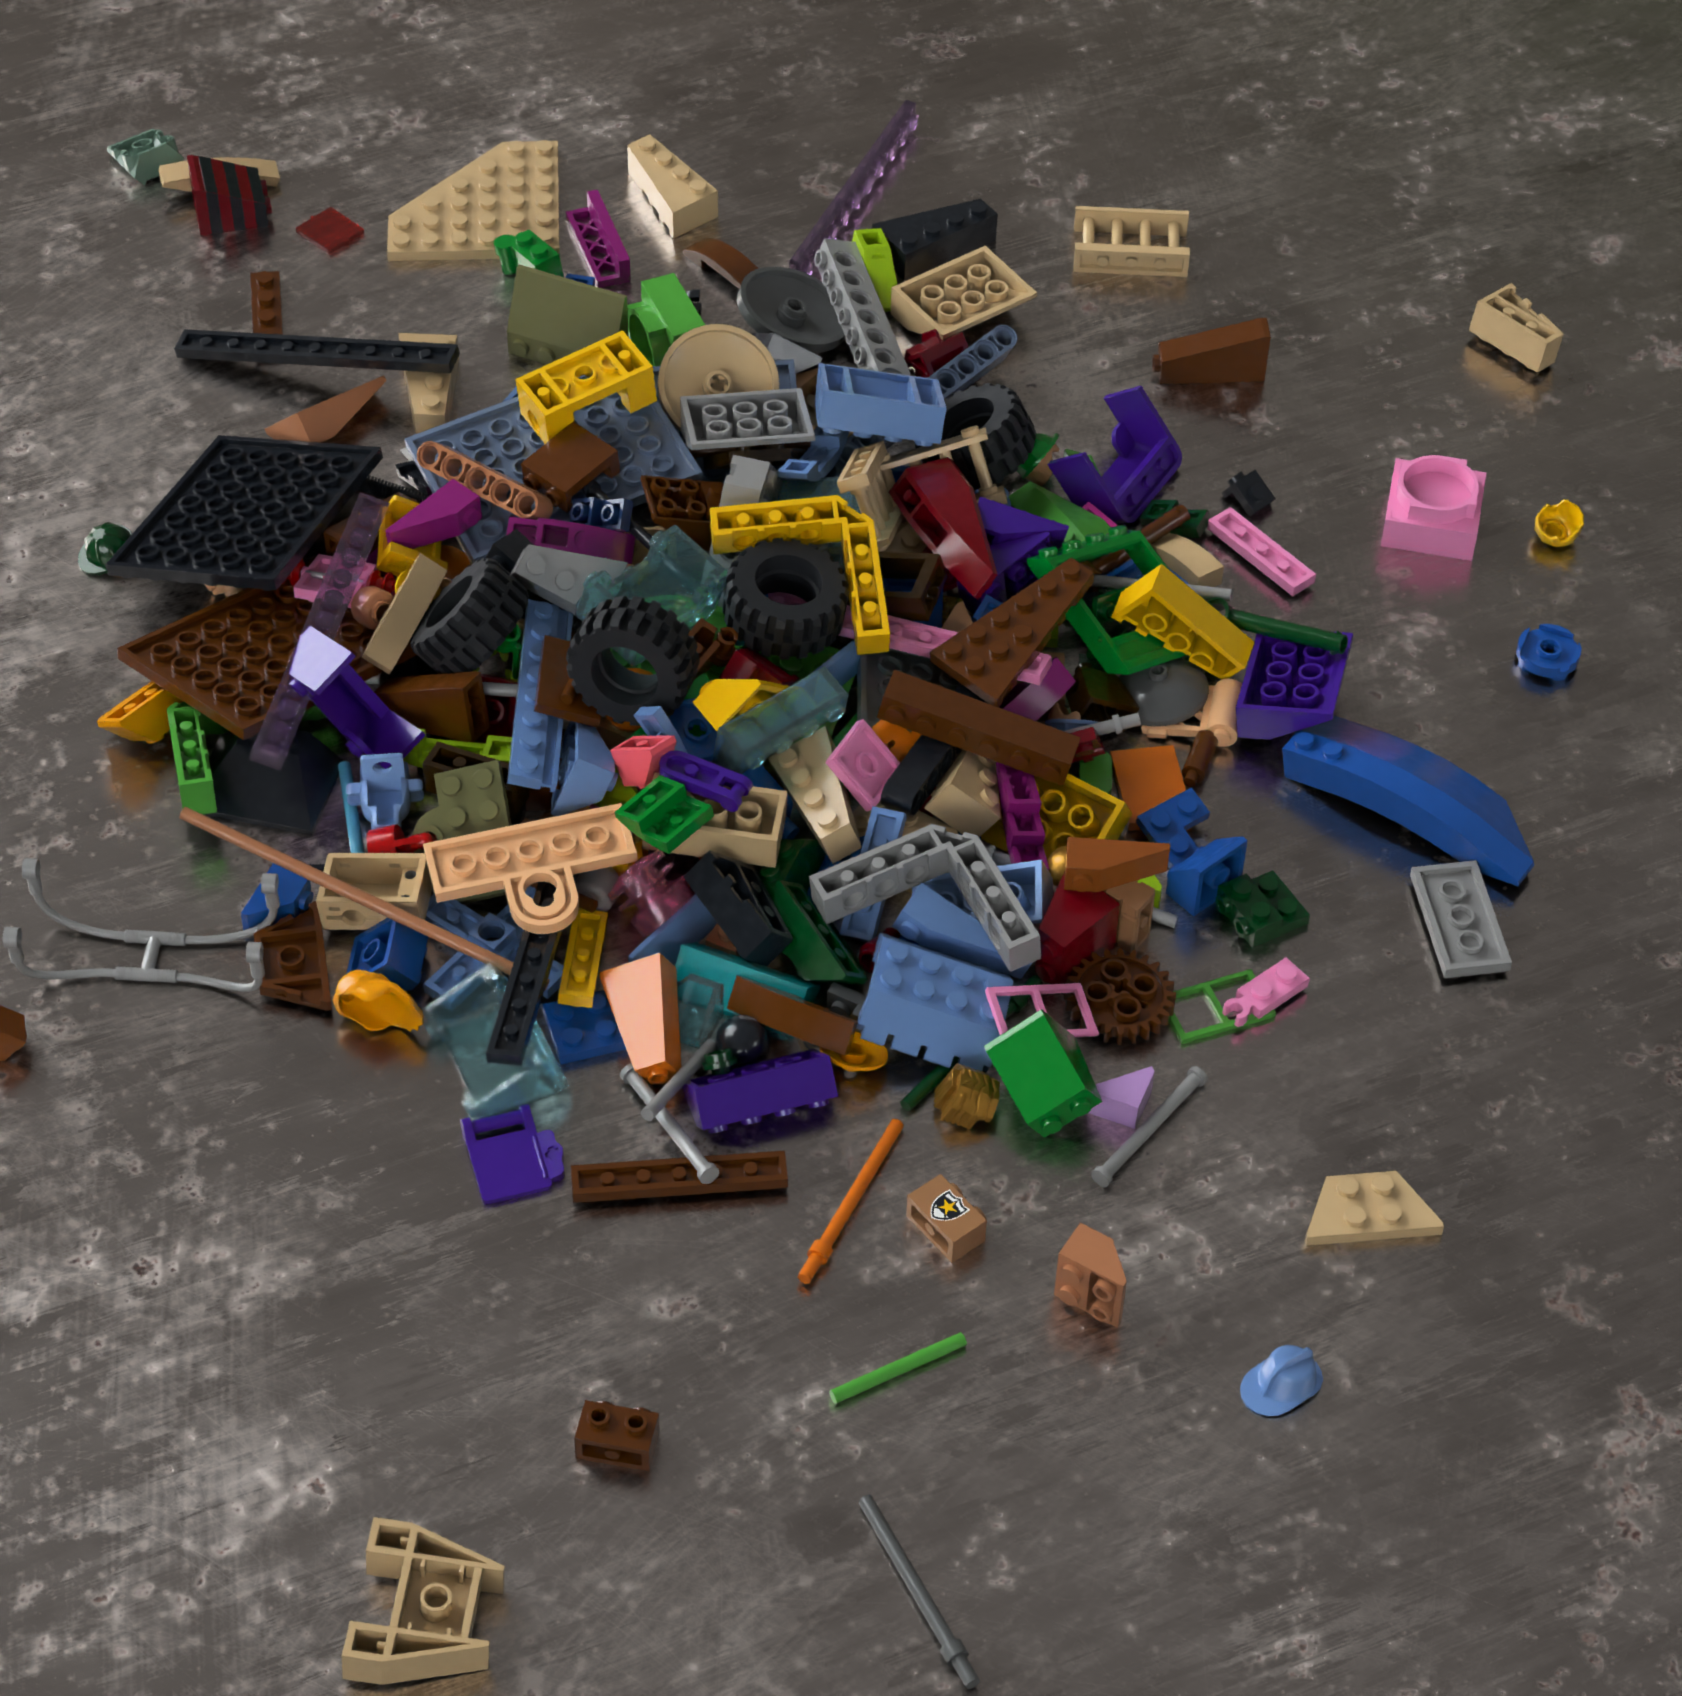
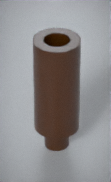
M1199 731L1195 737L1182 769L1183 781L1187 787H1195L1196 783L1204 780L1218 745V739L1211 731Z

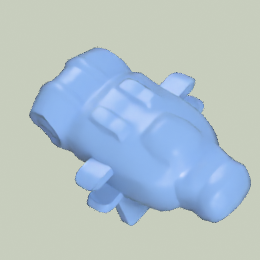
M402 753L362 755L360 757V782L349 783L346 786L348 804L351 806L361 805L364 817L367 821L371 822V830L398 824L401 827L402 820L409 814L411 802L422 801L424 798L422 780L410 779L408 763L403 761ZM388 762L392 766L387 769H383L376 763Z

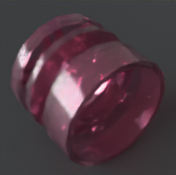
M659 849L654 853L641 857L617 878L612 889L606 894L610 901H613L623 892L628 898L617 907L620 912L632 905L638 908L630 923L643 938L653 933L695 895V892L683 878V875L671 882L666 880V875L674 866L671 861L660 870L654 866L665 855Z

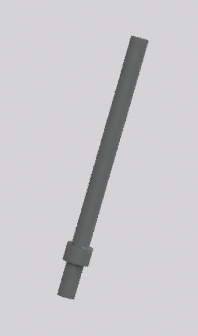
M872 1495L862 1497L858 1502L940 1642L942 1646L940 1652L949 1666H954L967 1689L974 1688L979 1684L980 1679L967 1659L969 1653L961 1639L954 1637Z

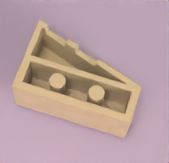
M1512 283L1477 301L1469 327L1470 332L1479 336L1482 341L1497 347L1505 355L1520 361L1530 370L1539 372L1555 363L1564 334L1543 313L1538 316L1531 309L1532 302L1528 298L1522 300L1515 293L1516 287Z

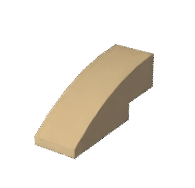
M1168 533L1151 544L1165 565L1189 584L1210 587L1222 584L1224 566L1213 555L1193 541L1177 534Z

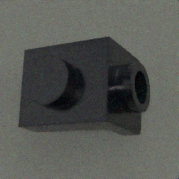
M1253 470L1246 476L1241 471L1227 481L1230 487L1222 492L1224 498L1233 493L1249 517L1276 499L1256 470Z

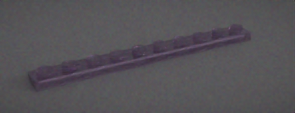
M905 100L789 261V268L809 275L812 274L815 265V254L820 249L823 240H836L839 230L842 226L845 227L852 212L858 210L864 195L870 193L874 181L882 176L884 167L888 162L893 161L897 149L905 144L910 131L915 130L918 123V115L915 114V102Z

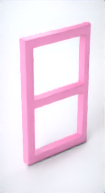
M1081 983L987 987L985 990L999 1035L1007 1032L1008 1028L997 996L1031 995L1036 1012L1042 1009L1047 1013L1041 994L1057 993L1075 994L1087 1029H1069L1067 1031L1075 1037H1094L1099 1035Z

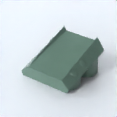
M154 128L110 145L107 148V151L143 185H146V181L160 176V165L184 161V157L178 151L174 136H164L163 131L155 130Z

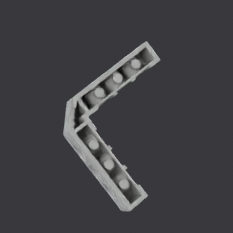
M733 455L730 464V474L726 475L719 507L775 501V497L781 498L784 480L778 477L777 470L771 462ZM712 543L703 581L710 588V592L705 598L700 597V600L722 607L724 590L720 588L719 581L723 575L728 573L733 560L728 559L726 553L714 554Z
M930 824L809 876L812 900L825 923L829 924L921 884V882L924 883L949 872L1010 972L1041 959L1040 935L978 835L967 832L959 835L947 832L946 827Z

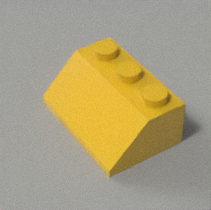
M714 679L702 686L699 691L700 695L693 701V704L716 731L761 739L805 693L800 688L758 679Z

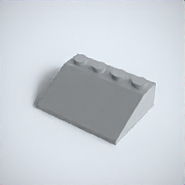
M802 388L680 397L682 436L685 445L691 450L815 441V434Z

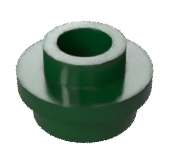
M732 1049L712 1051L704 1055L705 1063H703V1069L711 1070L712 1075L725 1074L732 1071V1065L738 1063L736 1056H733Z

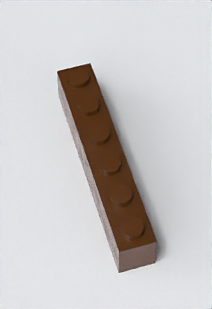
M895 669L877 714V718L1061 786L1064 785L1081 737Z

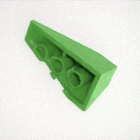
M1029 481L1009 496L1011 507L1069 526L1064 542L1070 540H1080L1082 542L1085 541V536L1088 534L1104 533L1105 535L1108 534V529L1111 528L1099 516L1032 481Z

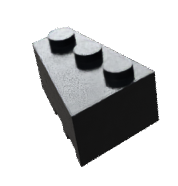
M709 850L683 876L736 947L738 954L749 963L755 962L767 967L793 941L787 926L754 866Z

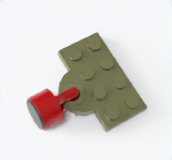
M494 760L434 774L439 806L427 811L417 821L412 835L405 838L398 824L368 830L364 839L365 853H424V843L511 826L501 762ZM502 889L455 900L461 904H466L506 894L505 890Z

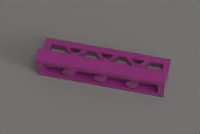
M598 189L587 191V207L566 211V219L591 275L595 277V284L597 287L603 288L631 282L630 258ZM590 218L587 225L576 221L578 219ZM588 234L598 237V239L595 242L586 240L584 238ZM595 252L606 255L603 260L593 257ZM604 269L615 273L605 277L600 275Z

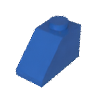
M273 863L267 873L278 874L280 906L277 916L270 926L275 925L280 919L289 914L295 918L300 914L301 909L306 911L309 908L308 904L312 903L314 893L311 892L310 880ZM261 883L241 912L243 930L260 924L268 916L269 909L266 907L265 894L261 892Z

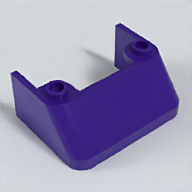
M1142 386L1112 393L1103 398L1118 421V424L1112 431L1111 442L1119 456L1102 477L1086 452L1052 460L1047 464L1072 503L1082 508L1087 502H1090L1119 525L1136 521L1182 462L1180 447Z
M309 626L299 637L288 673L292 679L289 683L291 688L301 697L307 695L348 740L345 746L357 758H360L362 755L402 753L404 759L425 737L424 732L392 712L349 665L356 657L351 651L312 626ZM388 762L376 763L383 769H387L392 766Z

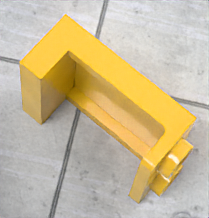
M394 495L382 510L376 569L387 573L392 572L393 575L398 577L404 570L412 567L415 559L421 553L447 570L448 562L440 560L442 541L415 549L392 541L389 544L387 543L385 530L414 509L419 503Z

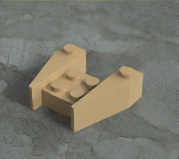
M373 1517L366 1548V1575L400 1580L389 1626L357 1621L349 1622L342 1652V1678L384 1685L487 1670L489 1667L490 1641L473 1639L471 1635L480 1591L503 1594L505 1566L412 1522Z

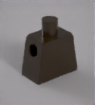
M1089 662L1081 663L1076 667L1075 674L1073 675L1076 682L1065 693L1071 713L1074 711L1079 712L1081 720L1102 722L1112 719V715L1118 714L1119 717L1137 713L1140 709L1117 675L1094 669Z

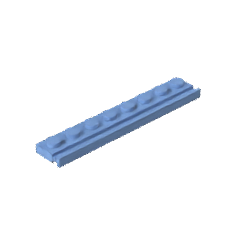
M528 599L525 612L507 784L538 790L542 786L550 788V792L555 793L558 782L563 719L534 712L543 638L545 635L571 641L573 613L561 610L559 606Z

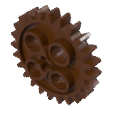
M1122 948L1118 949L1117 955H1112L1108 949H1105L1104 957H1100L1095 952H1092L1091 962L1083 958L1080 967L1073 966L1071 976L1066 978V983H1081L1099 1033L1104 1034L1103 1040L1105 1043L1111 1037H1116L1118 1045H1121L1123 1037H1128L1130 1042L1135 1044L1136 1036L1138 1035L1147 1041L1149 1040L1150 1031L1159 1034L1161 1025L1167 1026L1169 1024V1017L1174 1014L1176 1000L1174 981L1168 980V970L1159 972V961L1151 965L1148 964L1149 955L1147 954L1138 959L1136 958V950H1132L1129 956L1124 955ZM1064 993V1000H1066L1065 1009L1066 1011H1071V1021L1080 1020L1079 1029H1087L1075 994Z

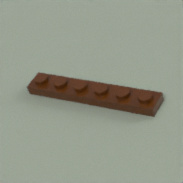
M785 1150L704 1156L709 1163H714L719 1169L718 1177L709 1184L701 1183L697 1177V1170L687 1157L571 1165L573 1203L788 1188Z

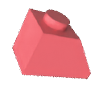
M633 736L611 749L610 752L623 785L638 786L639 789H643L653 781L654 772L659 773L661 757L669 751H674L677 742L675 736Z

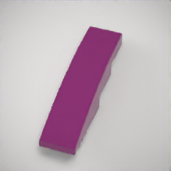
M996 762L1003 827L1011 864L1042 860L1049 871L1050 868L1043 847L1045 832L1039 815L1042 803L1034 775Z

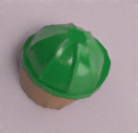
M1036 433L1032 453H1028L1026 462L1018 466L1017 472L1021 478L1032 481L1039 486H1043L1049 480L1053 473L1047 464L1052 461V453L1060 450L1055 444L1059 437L1058 433H1055L1052 437Z

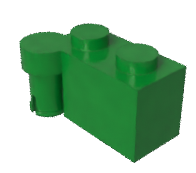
M531 230L520 232L516 236L502 235L494 240L495 252L500 257L502 272L505 275L516 274V269L520 264L564 277L559 253Z

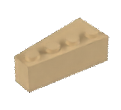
M398 333L399 341L458 344L457 335ZM459 357L452 373L404 371L415 434L450 422Z

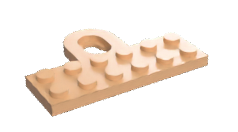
M622 803L424 843V854L437 903L504 889L511 916L520 928L535 934H550L566 928L574 921L579 911V899L573 878L574 874L638 861L631 831L615 817L614 812L623 806ZM536 882L551 883L556 887V891L553 894L554 901L546 907L538 906L534 903L533 898L525 893L526 889Z

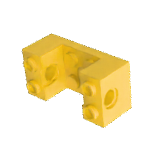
M623 330L515 379L521 415L544 444L572 422H575L573 412L616 392L621 397L622 404L630 413L657 401L653 366ZM582 375H585V376L590 377V378H588V379H579L578 377H580V376H582Z

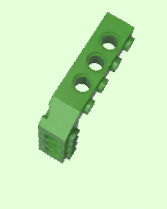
M175 701L167 708L182 809L186 806L203 815L216 813L217 807L205 735H220L229 730L184 701L182 703ZM315 705L277 725H288L293 722L307 720L317 721L327 717Z

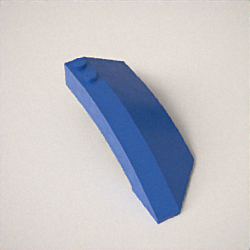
M1334 716L1333 720L1296 731L1282 748L1285 778L1329 792L1369 808L1428 840L1459 862L1477 860L1481 874L1519 886L1534 867V860L1507 801L1471 774L1418 745L1389 733Z

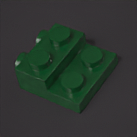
M1273 870L1253 879L1246 873L1218 885L1217 897L1215 898L1218 910L1229 918L1234 924L1237 934L1245 938L1252 948L1309 924L1310 914Z

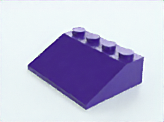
M1341 632L1348 637L1347 648L1343 654L1338 653L1335 655H1331L1330 651L1256 634L1255 643L1236 704L1238 738L1270 740L1333 720L1353 642V633Z

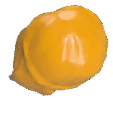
M354 970L344 975L337 984L333 997L336 1011L343 1017L356 1021L369 1031L384 1030L390 1025L407 1029L408 1031H412V1029L418 1031L420 1026L424 1024L423 1011L416 1004L415 1000L399 985L391 982L381 973Z

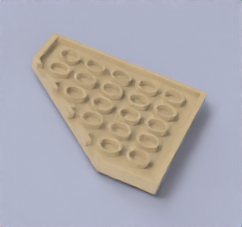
M558 141L501 142L388 216V261L500 259L495 252L494 240L499 236L507 234L516 236L518 233L531 230L560 255Z

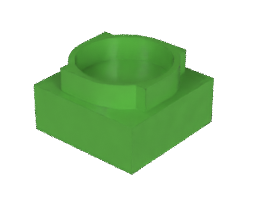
M675 273L641 281L642 301L627 305L629 338L653 367L661 366L665 353L680 336L694 328L705 325Z

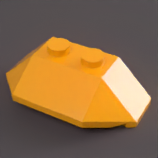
M151 681L99 717L97 724L100 728L130 741H146L147 744L161 741L165 737L164 734L170 730L167 708L175 701L178 703L183 701Z

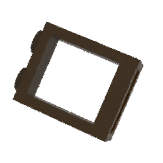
M878 552L882 578L917 579L911 592L884 591L887 615L910 621H929L948 577L940 554Z

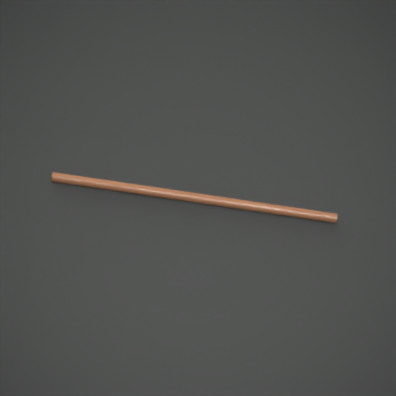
M186 806L180 813L179 819L507 975L511 973L514 962ZM550 979L547 980L545 990L549 984Z

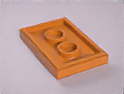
M1174 745L1110 751L1112 771L1119 798L1126 802L1132 812V816L1127 823L1128 831L1141 830L1136 824L1137 816L1186 791Z

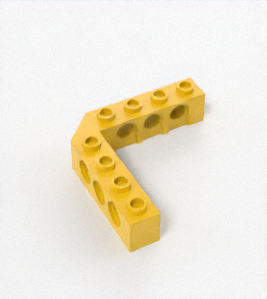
M838 495L710 508V529L714 554L742 552L749 546L754 548L757 542L763 540L772 542L774 538H783V541L798 539L805 545L809 543L841 542L845 574L849 583V603L857 655L889 652L890 629L875 526L872 518L865 513L860 514L848 506L846 500Z

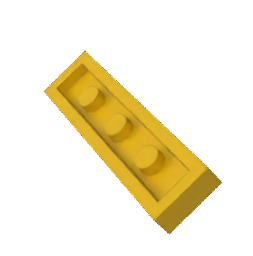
M579 908L578 914L571 925L558 993V1004L592 1008L608 912L595 910L593 913Z

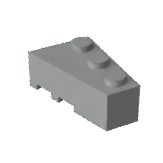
M529 544L522 551L511 574L527 590L584 620L592 608L597 607L600 602L610 599L628 562Z

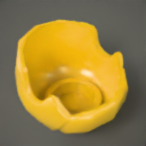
M1564 499L1556 505L1548 503L1535 517L1534 530L1544 544L1554 547H1565L1572 544L1580 535L1584 526V514L1578 505Z

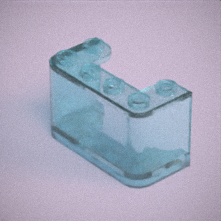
M673 525L664 532L660 530L655 533L649 542L651 547L644 560L636 566H628L614 580L611 579L610 574L605 570L592 572L583 583L585 588L576 604V616L583 622L588 612L592 608L597 607L600 602L611 599L613 602L615 597L627 596L628 600H632L633 596L644 597V601L649 603L653 600L661 603V608L666 611L671 609L678 615L676 619L680 623L684 621L691 630L701 618L704 620L708 619L716 609L726 585L728 571L679 527ZM611 647L631 666H636L646 660L644 656L634 650L623 647Z

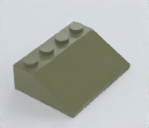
M518 265L507 326L509 354L547 365L622 330L628 336L627 295Z

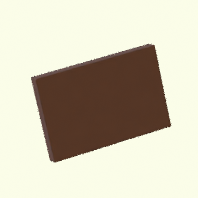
M545 635L541 646L534 712L597 728L601 715L596 713L597 709L592 705L588 707L582 701L583 695L581 693L576 694L573 702L569 705L560 700V696L569 680L566 656L571 641Z

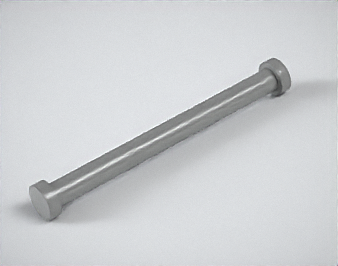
M632 1063L626 1065L621 1070V1079L624 1083L630 1084L647 1105L656 1095L643 1077L634 1071ZM664 1106L655 1117L697 1170V1177L701 1183H712L718 1177L719 1169L714 1163H709Z
M1197 1066L1191 1067L1187 1071V1078L1102 1167L1097 1166L1091 1172L1093 1180L1101 1187H1107L1113 1180L1112 1176L1196 1087H1202L1208 1081L1206 1073Z

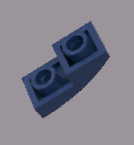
M596 497L573 499L570 522L620 532H629L633 501L625 498L601 500Z

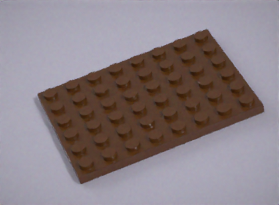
M316 557L305 561V566L309 567ZM290 579L281 584L277 590L264 591L262 589L247 588L117 648V656L120 661L242 740L251 738L315 706L307 695L301 697L291 688L289 683L292 679L288 675L299 637L309 626H312L351 651L356 657L349 665L364 681L384 672L362 658L375 630L359 624L353 618L351 608H341L337 605L294 598V587L291 585ZM411 641L408 642L396 665L416 656L412 650Z

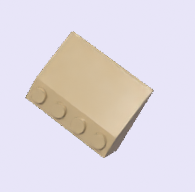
M983 246L893 286L891 291V315L909 331L922 334L936 329L941 340H944L1036 298L1037 292L987 246Z

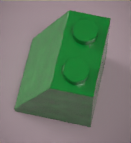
M1042 1009L984 1046L1025 1122L1044 1138L1050 1134L1057 1133L1064 1125L1079 1116L1087 1114L1093 1107L1103 1102L1076 1037Z

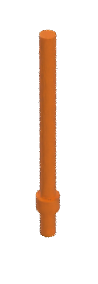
M891 1120L822 1236L811 1245L807 1252L808 1259L797 1276L802 1283L809 1284L819 1267L827 1263L833 1253L832 1246L902 1131L904 1124L900 1120Z

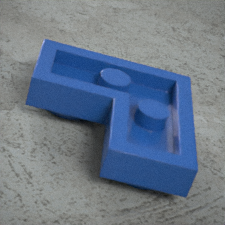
M1191 787L1137 816L1136 824L1150 842L1170 844L1168 868L1170 869L1174 864L1182 863L1192 856L1195 850L1198 849L1186 830L1207 820L1210 811Z

